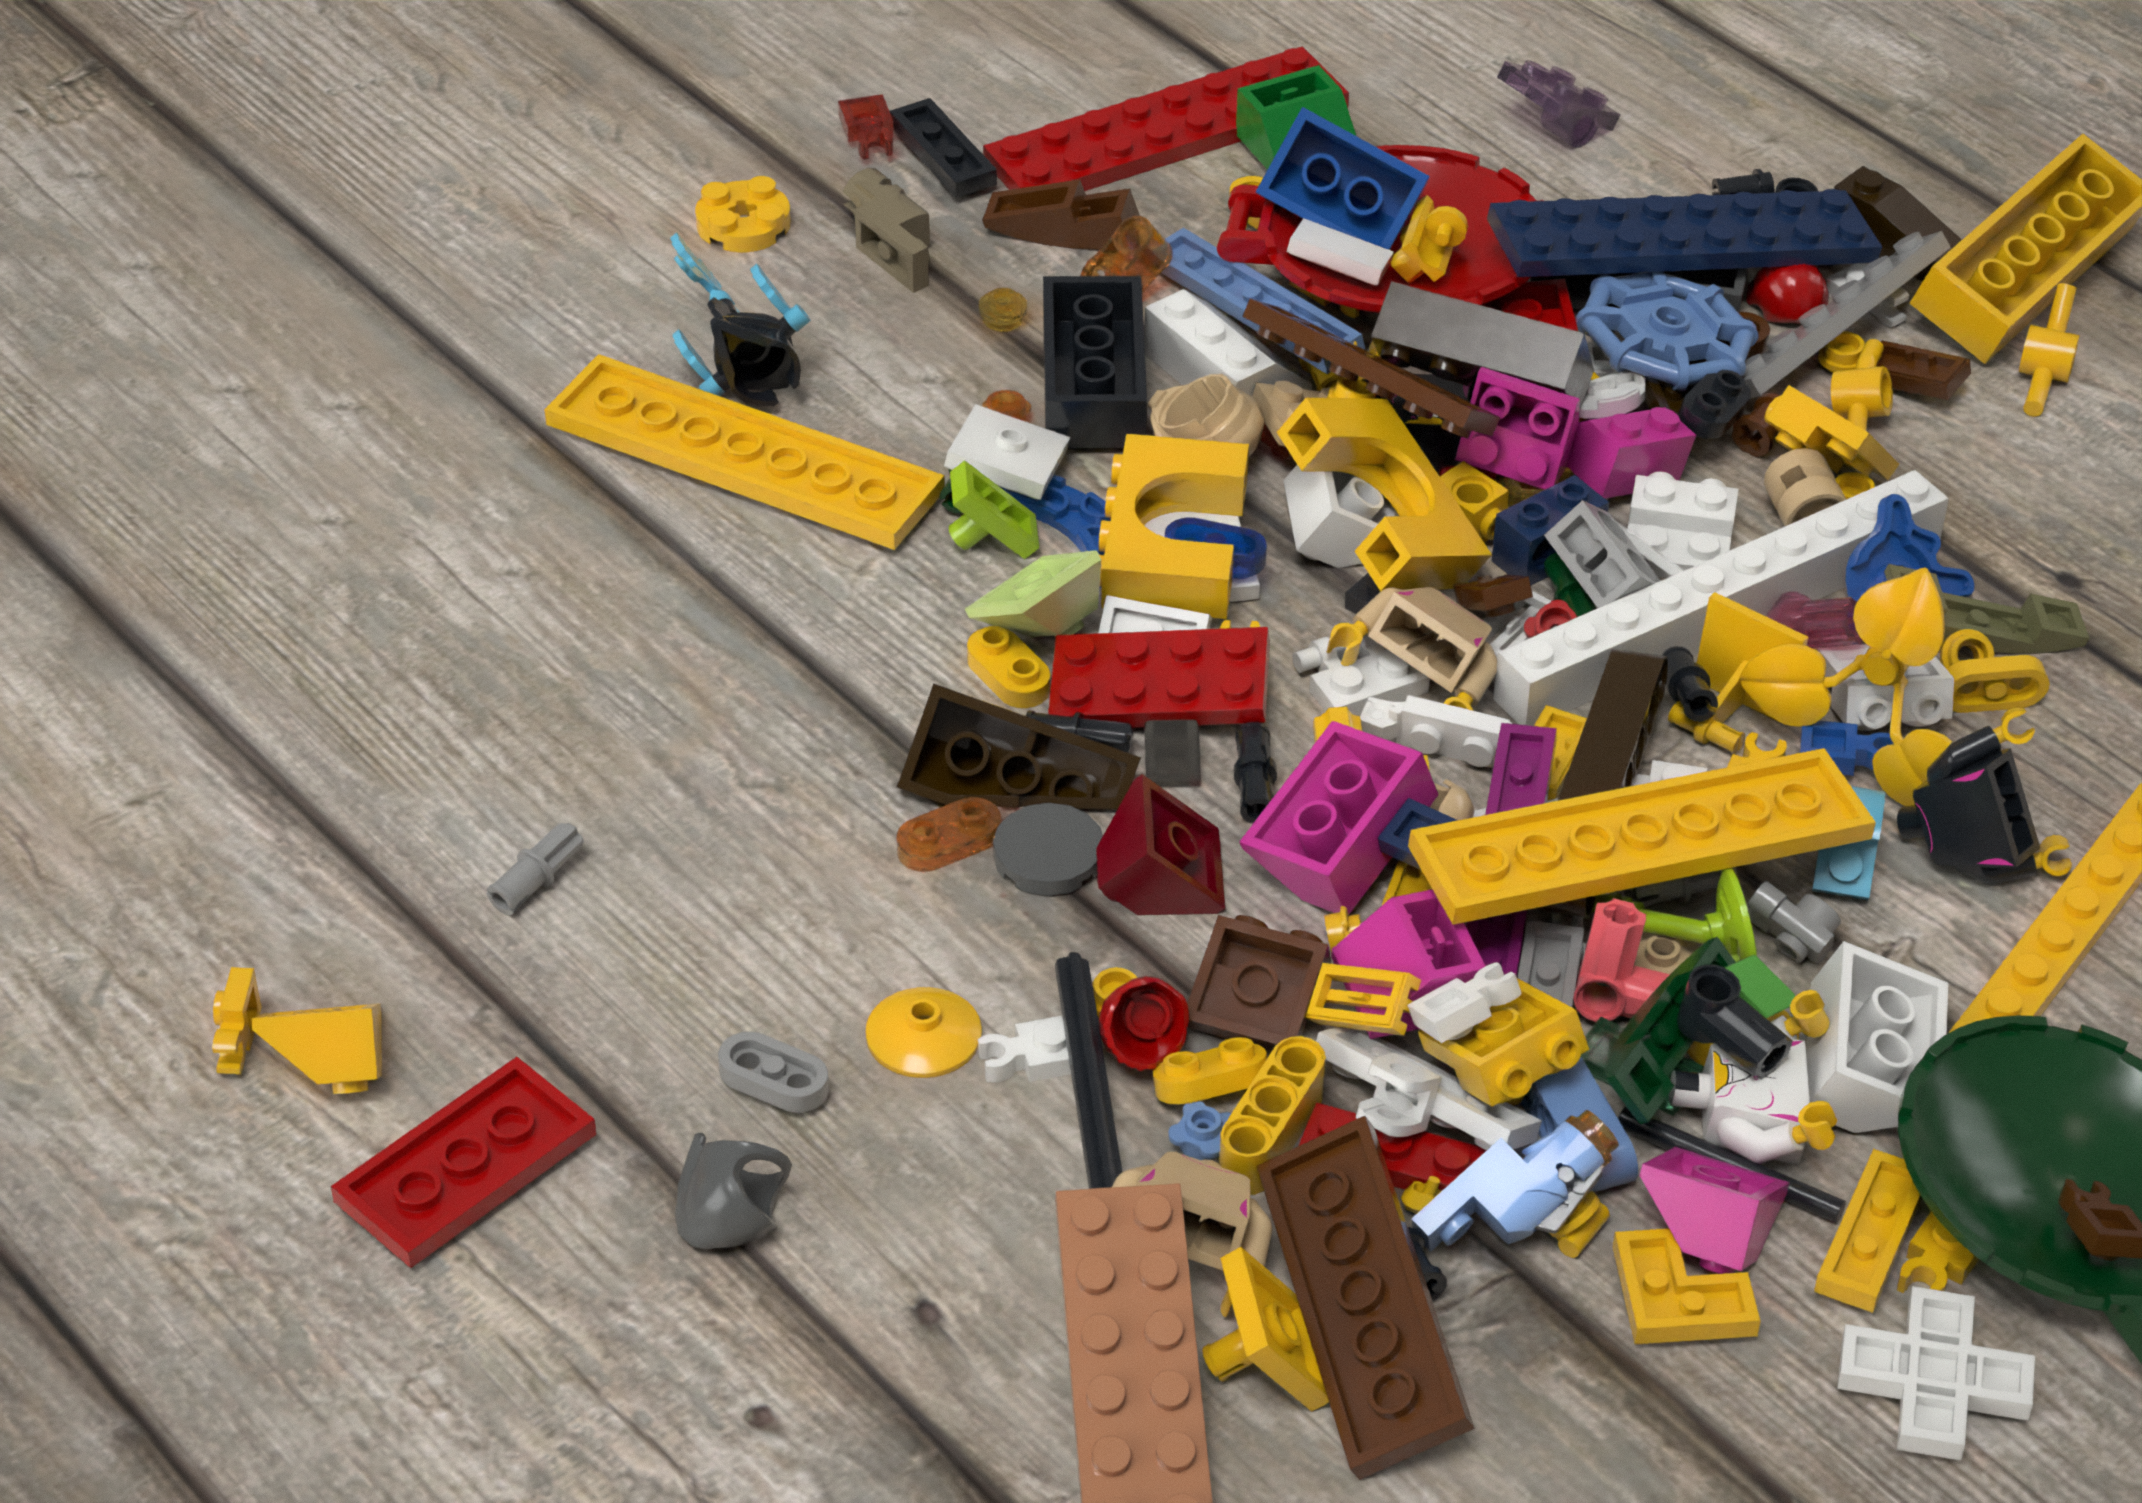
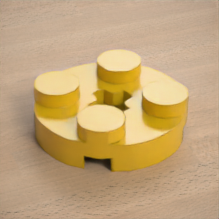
M756 176L750 180L727 183H707L702 187L701 198L695 207L696 228L699 236L709 244L710 237L716 241L723 242V250L745 253L769 248L776 243V235L781 233L783 229L786 235L791 226L789 201L783 192L776 189V182L767 176Z

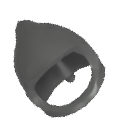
M696 1133L678 1183L675 1208L678 1234L694 1247L710 1249L740 1246L765 1238L769 1233L775 1231L777 1226L772 1216L773 1205L776 1196L791 1172L792 1163L788 1156L775 1148L754 1142L720 1140L706 1143L705 1134ZM752 1160H765L778 1165L781 1171L774 1174L747 1172L743 1170V1167Z

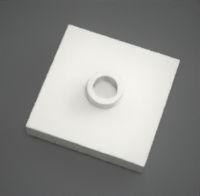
M975 404L949 448L944 466L953 470L965 460L998 486L1041 500L1066 453L1070 437Z

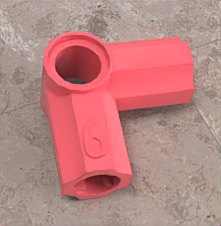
M1612 899L1609 902L1597 903L1574 991V1005L1577 1011L1585 1018L1594 1022H1607L1616 1019L1618 1016L1632 1018L1655 989L1670 975L1634 966L1646 922V914L1635 908L1634 903ZM1596 983H1604L1609 986H1601Z

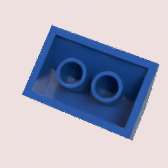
M1302 107L1255 193L1302 219H1307L1390 250L1425 190L1430 176Z

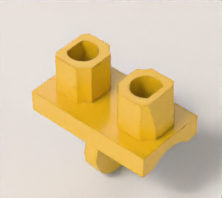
M1426 195L1416 203L1410 223L1402 228L1399 237L1402 242V248L1393 254L1391 266L1408 283L1413 282L1424 273L1435 282L1445 275L1453 247L1465 239L1468 229L1466 217L1462 212L1453 207L1441 206L1435 209L1433 200Z

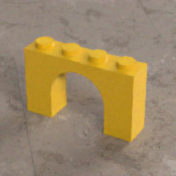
M1306 397L1276 432L1302 472L1336 471L1354 475L1377 489L1397 511L1399 516H1385L1354 551L1380 591L1392 587L1402 590L1432 587L1437 590L1454 589L1453 584L1467 583L1492 556L1388 399Z
M1126 434L1123 454L1114 453L1111 484H1116L1117 487H1108L1106 493L1105 517L1111 518V521L1102 520L1100 525L1099 551L1105 552L1104 555H1099L1101 558V608H1104L1106 595L1210 614L1212 618L1227 619L1232 589L1234 545L1170 539L1152 532L1144 525L1158 516L1174 512L1243 516L1248 481L1249 444Z

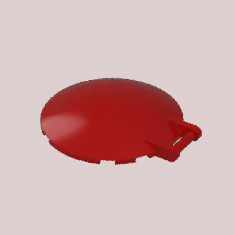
M1421 145L1375 146L1430 176L1420 199L1428 195L1433 200L1435 209L1441 206L1453 207L1462 212L1467 219L1468 229L1465 239L1453 247L1445 275L1435 282L1424 273L1413 282L1408 283L1390 264L1379 284L1374 286L1289 254L1286 251L1290 238L1303 219L1256 194L1257 185H1238L1231 190L1228 200V207L1231 212L1227 228L1219 236L1217 244L1218 255L1226 261L1274 265L1280 273L1302 289L1325 300L1355 309L1380 313L1391 281L1481 305L1504 296L1531 278L1517 277L1487 221L1490 203L1512 202L1514 200L1530 202L1537 200L1530 194V184L1505 167L1496 172L1480 166V157L1451 149ZM1414 210L1412 211L1405 226L1410 223ZM1249 217L1260 218L1257 231L1246 230ZM1400 234L1390 251L1394 252L1393 254L1402 248V242L1399 238Z

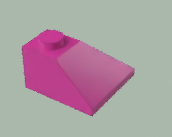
M1674 1147L1643 1163L1639 1175L1682 1252L1699 1257V1265L1720 1274L1735 1273L1736 1270L1742 1271L1758 1260L1786 1197L1790 1183L1678 1147Z

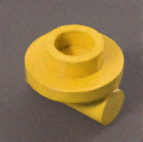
M1590 1191L1560 1231L1549 1234L1552 1237H1556L1558 1247L1564 1255L1576 1258L1609 1219L1610 1212L1600 1202L1595 1192Z

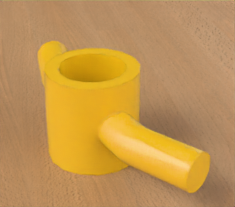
M2057 284L2046 328L2030 325L2027 333L2019 372L2033 375L2023 406L2024 412L2032 417L2042 414L2052 379L2068 383L2080 335L2066 332L2077 291L2075 286L2069 284Z
M1870 339L1865 343L1857 360L1856 369L1834 371L1831 378L1833 411L1865 431L1867 430L1868 418L1889 416L1893 404L1890 373L1885 366L1877 367L1884 350L1883 344L1877 339Z

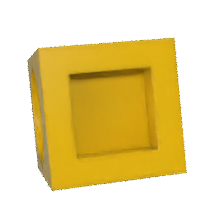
M1463 461L1440 476V478L1485 543L1488 540L1494 539L1496 514L1508 508L1509 490Z

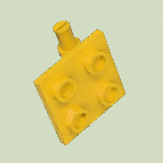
M1714 592L1708 600L1697 663L1703 666L1708 673L1711 683L1710 688L1720 693L1717 696L1718 708L1710 706L1715 714L1708 720L1698 722L1689 719L1684 713L1680 701H1677L1669 712L1668 722L1692 732L1694 740L1702 744L1711 741L1736 754L1743 745L1745 733L1739 732L1723 723L1742 704L1770 717L1742 687L1739 678L1742 670L1752 658L1772 647L1784 644L1807 646L1808 636Z

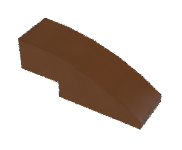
M1079 179L993 192L982 221L987 229L1042 245L1071 249H1114L1132 247L1141 217L1130 188L1086 195Z

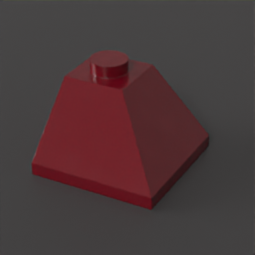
M1141 774L1132 782L1096 847L1098 889L1109 900L1119 902L1138 916L1218 914L1225 909L1219 828Z

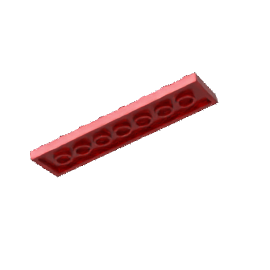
M1301 46L1287 49L1282 53L1259 60L1248 61L1243 65L1221 72L1210 73L1189 82L1171 85L1163 90L1144 96L1129 98L1124 102L1099 110H1091L1085 114L1057 123H1049L1041 128L1025 133L1007 136L1002 140L983 145V155L997 169V177L1008 190L1080 179L1084 191L1241 142L1237 136L1236 127L1238 88L1320 65L1342 89L1347 108L1349 92Z

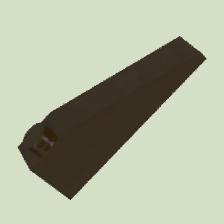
M1862 166L1834 186V189L1847 191L1882 246L1879 258L1893 255L1896 252L1893 245L1914 232H1920L1922 237L1940 231L1943 232L1951 248L1914 276V278L1922 282L1932 266L1962 240L1902 185L1882 176L1877 171Z
M933 683L897 788L948 806L1026 807L1035 804L1055 803L1069 805L1076 809H1118L1133 782L1141 757Z

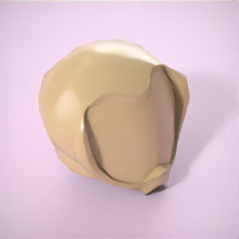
M1209 374L1189 384L1157 390L1147 405L1151 410L1150 421L1155 436L1249 444V457L1256 450L1261 440L1265 421L1261 406L1254 397L1233 386L1227 376L1223 374Z

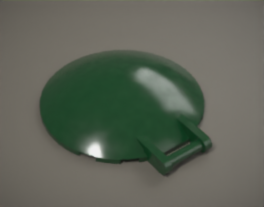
M2016 1015L1994 1017L1967 1024L1944 1035L1927 1049L1923 1058L1910 1073L1901 1094L1898 1110V1134L1901 1151L1908 1172L1918 1192L1940 1223L1965 1248L2000 1274L2046 1297L2083 1308L2103 1311L2142 1364V1259L2120 1257L2118 1260L2109 1261L2091 1255L2067 1224L2066 1220L2069 1213L2062 1209L2058 1203L2065 1179H2072L2080 1189L2089 1193L2093 1182L2099 1181L2111 1191L2109 1200L2112 1204L2128 1205L2142 1222V1059L2125 1051L2129 1042L2083 1024L2078 1032L2048 1026L2046 1017Z

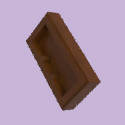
M1884 340L1881 341L1884 350L1877 367L1885 366L1888 369L1893 389L1902 390L1909 394H1920L1949 400L1971 374L1970 359Z

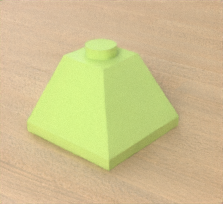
M1097 550L1042 556L966 607L965 611L971 619L1003 627L1031 637L1054 635L1056 638V635L1074 634L1083 628L1082 619L1098 609L1101 558Z

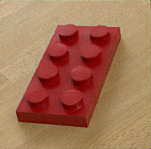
M1268 627L1056 635L1048 714L1073 717L1076 712H1082L1084 718L1126 722L1132 725V728L1245 724L1248 722L1265 723L1270 652Z
M516 1056L331 1185L333 1202L407 1266L412 1268L597 1135L595 1119Z

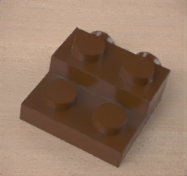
M1218 915L1187 1002L1189 1011L1187 1028L1227 1039L1236 1037L1248 1038L1254 1044L1271 1051L1281 1040L1302 1036L1307 1022L1305 1017L1322 963L1331 964L1328 944L1323 943L1319 937L1306 931L1292 930L1288 934L1269 929L1264 922L1254 917L1238 915L1235 919Z

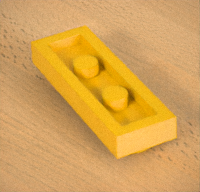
M1873 1148L1817 1275L1814 1292L1860 1309L1874 1312L1922 1199L1903 1158Z

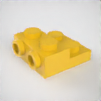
M1788 385L1781 396L1776 397L1769 404L1765 412V422L1779 431L1775 437L1777 442L1790 451L1802 448L1817 450L1825 457L1830 469L1835 473H1838L1842 465L1845 464L1857 473L1869 477L1873 471L1884 479L1889 480L1899 466V463L1870 433Z
M1518 978L1517 981L1522 994L1509 1003L1491 1006L1489 1009L1492 1016L1473 1026L1472 1031L1464 1037L1440 1043L1423 1030L1417 1031L1424 1051L1454 1068L1461 1089L1491 1107L1524 1096L1530 1090L1532 1083L1546 1075L1572 1068L1579 1061L1581 1054L1589 1050L1576 1009Z

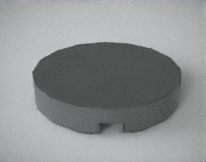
M1055 803L1028 805L1009 814L997 827L993 840V857L997 871L1005 879L1006 874L1015 881V887L1027 893L1046 896L1071 893L1082 887V881L1088 879L1091 875L1093 880L1097 875L1096 847L1103 834L1101 827L1089 814L1072 806Z

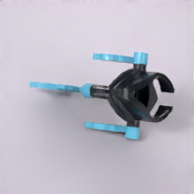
M676 232L670 237L672 245L678 253L674 260L691 280L700 283L710 293L707 305L714 316L710 321L714 337V362L717 369L714 375L679 329L672 334L675 340L674 343L679 348L683 357L705 380L699 385V389L721 396L728 388H731L732 392L739 399L748 404L774 407L779 401L773 390L788 388L789 384L795 389L800 385V361L793 348L791 336L811 321L810 317L798 304L792 308L789 307L758 264H755L750 269L753 274L752 277L771 303L783 314V317L777 319L763 313L740 312L734 306L735 303L731 296L721 289L722 286L701 259H698L692 253L681 236ZM747 389H751V390H766V391H762V392H749Z

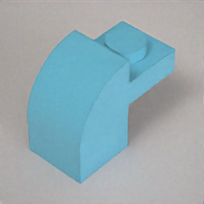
M1851 786L1876 822L1872 839L1818 850L1812 891L1868 900L1881 833L1885 791Z

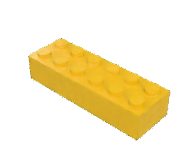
M2082 133L1936 262L1909 304L1952 337L1968 352L1986 364L2053 302L2057 284L2072 285L2134 227L2142 215V179Z

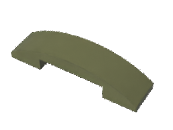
M1888 564L1884 573L1888 581L1916 571V569ZM1930 573L1943 606L1945 620L1944 640L1956 631L1973 629L1983 633L1990 640L1994 652L2037 654L2083 647L2090 639L2077 603L2030 593L2021 608L1944 593L1941 590L1937 575Z

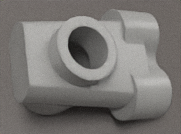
M1767 881L1761 884L1748 903V907L1751 908L1749 911L1751 922L1767 934L1771 933L1777 938L1774 940L1776 947L1789 959L1801 963L1807 957L1818 965L1832 948L1835 936L1833 932L1841 924L1839 915L1820 898L1811 894H1805L1797 905H1794L1787 899V895Z

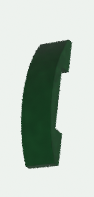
M1718 937L1705 942L1655 989L1631 1018L1611 1051L1605 1070V1077L1640 1125L1650 1121L1674 1088L1669 1075L1694 1042L1680 1031L1676 1021L1690 973L1701 965L1714 964L1726 967L1736 962Z

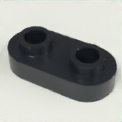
M1720 370L1718 373L1706 374L1685 396L1677 415L1680 421L1694 432L1696 436L1706 439L1720 438L1743 415L1751 398V390L1744 378L1734 371Z

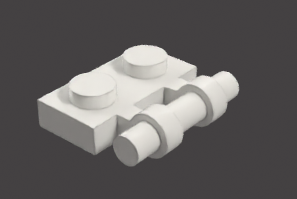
M1367 636L1362 638L1358 654L1360 659H1357L1354 664L1349 666H1343L1340 661L1346 650L1345 647H1336L1330 653H1326L1329 642L1328 637L1313 640L1309 643L1308 648L1294 652L1292 655L1293 664L1299 673L1314 668L1318 671V673L1310 675L1309 691L1325 712L1328 707H1347L1352 714L1360 716L1369 696L1390 702H1401L1406 700L1408 695L1416 697L1429 692V677L1389 650H1385L1382 645Z

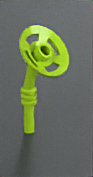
M1732 868L1721 870L1717 884L1716 911L1705 914L1703 921L1645 909L1644 903L1638 900L1633 901L1628 896L1622 897L1618 892H1611L1609 895H1597L1591 911L1592 913L1595 912L1597 903H1606L1612 899L1634 903L1635 908L1646 914L1643 932L1700 944L1718 937L1736 962L1754 954L1757 956L1747 904L1738 878Z

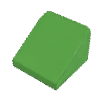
M1755 954L1724 967L1733 972L1739 979L1741 985L1739 996L1765 1018L1790 1007L1795 994Z

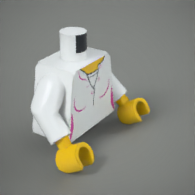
M1807 990L1797 994L1790 1004V1011L1793 1017L1786 1019L1784 1016H1780L1771 1021L1772 1024L1793 1040L1789 1054L1780 1062L1774 1072L1761 1080L1759 1077L1753 1076L1717 1044L1713 1043L1710 1046L1702 1073L1678 1070L1672 1072L1670 1080L1674 1084V1088L1669 1093L1670 1106L1702 1109L1703 1138L1714 1145L1730 1149L1754 1163L1761 1164L1770 1160L1799 1165L1807 1141L1812 1148L1817 1150L1829 1148L1835 1139L1832 1127L1836 1125L1838 1120L1828 1102L1815 1101L1810 1103L1805 1041L1797 1040V1034L1801 1032L1808 1037L1815 1038L1825 1034L1829 1028L1830 1021L1823 1009L1825 1004L1819 993L1814 990Z

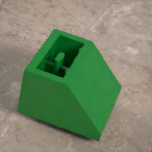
M1320 65L1238 88L1237 136L1267 170L1302 107L1356 136L1342 89Z

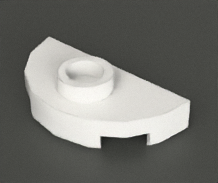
M1625 369L1622 372L1590 380L1579 411V418L1610 417L1615 414H1626L1638 408L1645 400V376Z

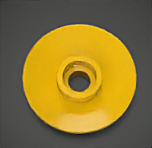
M916 987L905 989L886 997L872 1010L866 1023V1043L875 1060L894 1073L914 1078L938 1077L956 1071L972 1059L978 1050V1039L982 1037V1026L978 1013L963 997L940 988Z

